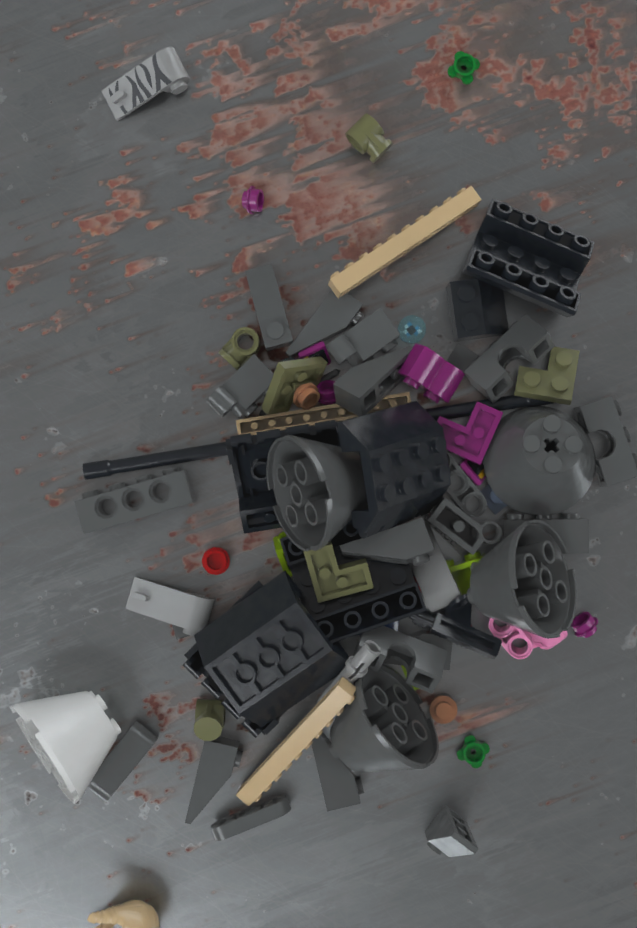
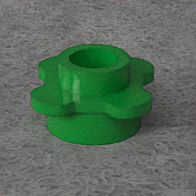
M459 51L455 54V61L448 68L447 72L449 77H456L462 80L463 84L468 85L472 83L475 70L479 69L480 62L472 55ZM466 66V70H462L461 67Z
M467 735L464 738L465 743L463 747L457 751V757L459 760H465L471 764L473 768H479L482 766L486 754L490 751L489 745L485 742L477 741L473 735ZM472 749L476 750L475 754H471Z

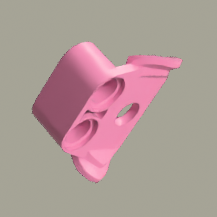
M489 617L491 633L494 637L501 639V645L509 655L516 659L527 658L531 654L532 649L537 647L549 650L563 641L568 635L567 631H562L560 637L547 639L508 624L498 626L494 622L495 619ZM517 638H522L527 644L522 648H518L512 642Z

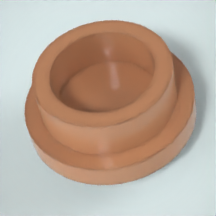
M313 383L300 385L294 392L293 403L298 408L304 410L313 408L320 399L317 386Z
M439 695L431 701L429 712L434 721L446 724L453 721L456 717L457 705L451 697Z

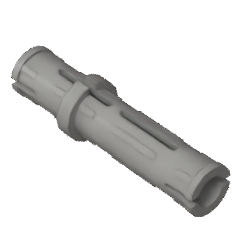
M365 641L360 650L346 660V666L325 691L319 695L317 702L326 695L342 676L352 684L358 678L364 677L368 672L369 665L381 654L380 647L374 641Z

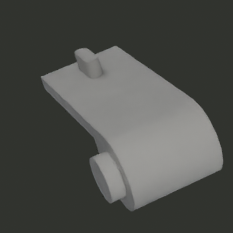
M426 522L425 526L434 548V554L429 556L430 561L414 566L412 562L410 566L421 589L426 609L429 608L433 613L448 606L450 602L462 595L429 522Z
M134 577L125 609L182 627L184 634L194 636L208 625L215 600L203 595L183 592Z

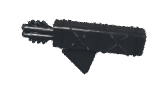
M467 594L449 603L444 610L446 616L437 613L433 617L430 611H424L409 617L414 625L418 624V627L421 626L422 628L431 627L430 633L435 636L437 635L456 645L465 647V649L481 654L488 659H495L499 653L502 643L501 639L471 627L472 604L469 602Z

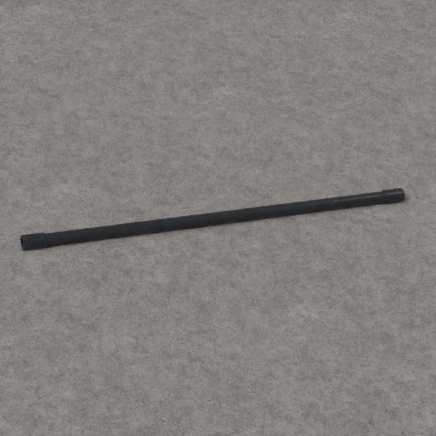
M514 395L502 396L494 404L488 399L478 400V402L499 411L554 404V402ZM477 401L425 410L436 421H438L439 416L446 419L471 416ZM226 442L123 459L83 463V474L85 480L117 473L227 456Z

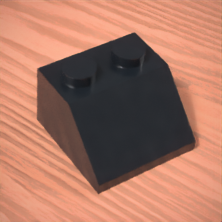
M476 278L449 282L446 291L454 342L501 336L509 330L502 289Z

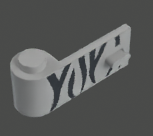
M167 47L159 50L101 91L116 120L120 121L162 91L172 92L174 95L182 93L187 89L190 78L175 49Z

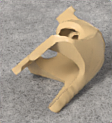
M130 900L105 910L92 912L87 919L90 923L100 924L95 928H113L116 924L122 926V928H160L159 917L155 909L141 900Z

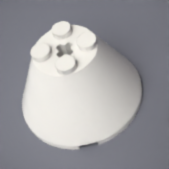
M82 691L15 703L10 708L12 713L17 712L20 716L16 719V722L48 773L54 775L59 783L58 787L71 803H77L116 741L117 735L122 732L117 722L113 718L109 719L104 711L107 709L105 702L100 695L95 696L92 691Z

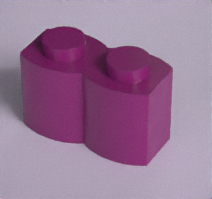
M416 343L398 372L405 377L403 382L415 390H418L420 387L425 391L423 396L436 404L440 400L448 403L465 376L460 369L447 362L440 355L428 347Z

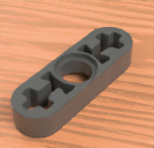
M279 795L224 817L213 823L211 829L216 841H222L287 814L291 810V806L286 795Z

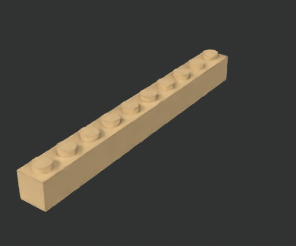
M472 186L467 189L465 187L456 193L457 196L454 198L448 197L443 201V205L433 207L428 215L425 217L421 215L415 220L416 223L411 226L410 224L406 225L398 235L392 234L387 239V242L377 244L372 252L369 254L365 252L358 258L357 262H350L344 267L345 270L332 274L328 285L339 299L477 207L482 199Z
M410 392L387 395L368 413L411 402ZM337 404L313 407L309 410L301 409L236 420L238 435L248 433L257 435L256 432L274 429L282 431L286 430V427L305 424L314 426L318 422L331 420L339 422L358 416Z
M342 676L240 786L236 796L248 806L253 802L257 803L263 795L262 792H267L271 788L272 782L279 780L282 775L281 772L283 770L287 771L292 765V761L299 759L303 753L302 750H307L311 746L313 738H319L325 726L328 728L334 721L333 717L335 715L339 716L345 709L344 706L346 704L350 705L353 702L356 687Z

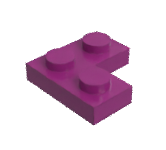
M477 401L466 427L439 416L437 422L444 430L446 451L481 465L503 412Z

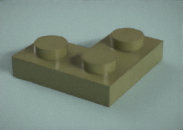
M554 347L550 350L547 370L519 366L514 396L570 405L580 351Z
M321 356L278 362L261 409L267 415L289 411L295 390L300 385L306 383H313L317 386L321 381L328 362Z
M331 540L320 550L303 551L318 603L374 588L366 558L338 565Z

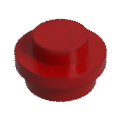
M212 547L204 553L202 565L208 573L219 575L228 569L230 556L225 549Z

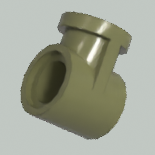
M367 113L345 133L346 138L361 154L367 152L371 156L369 160L372 163L378 161L393 144L390 139L386 140L383 137L384 131L382 127Z
M242 327L234 332L232 338L218 353L238 370L253 354L256 355L259 352L261 341L255 330ZM243 336H251L254 340L253 346L247 350L241 349L239 347V340Z
M197 699L194 733L199 739L212 741L221 735L222 728L225 726L226 708L221 704L223 700Z

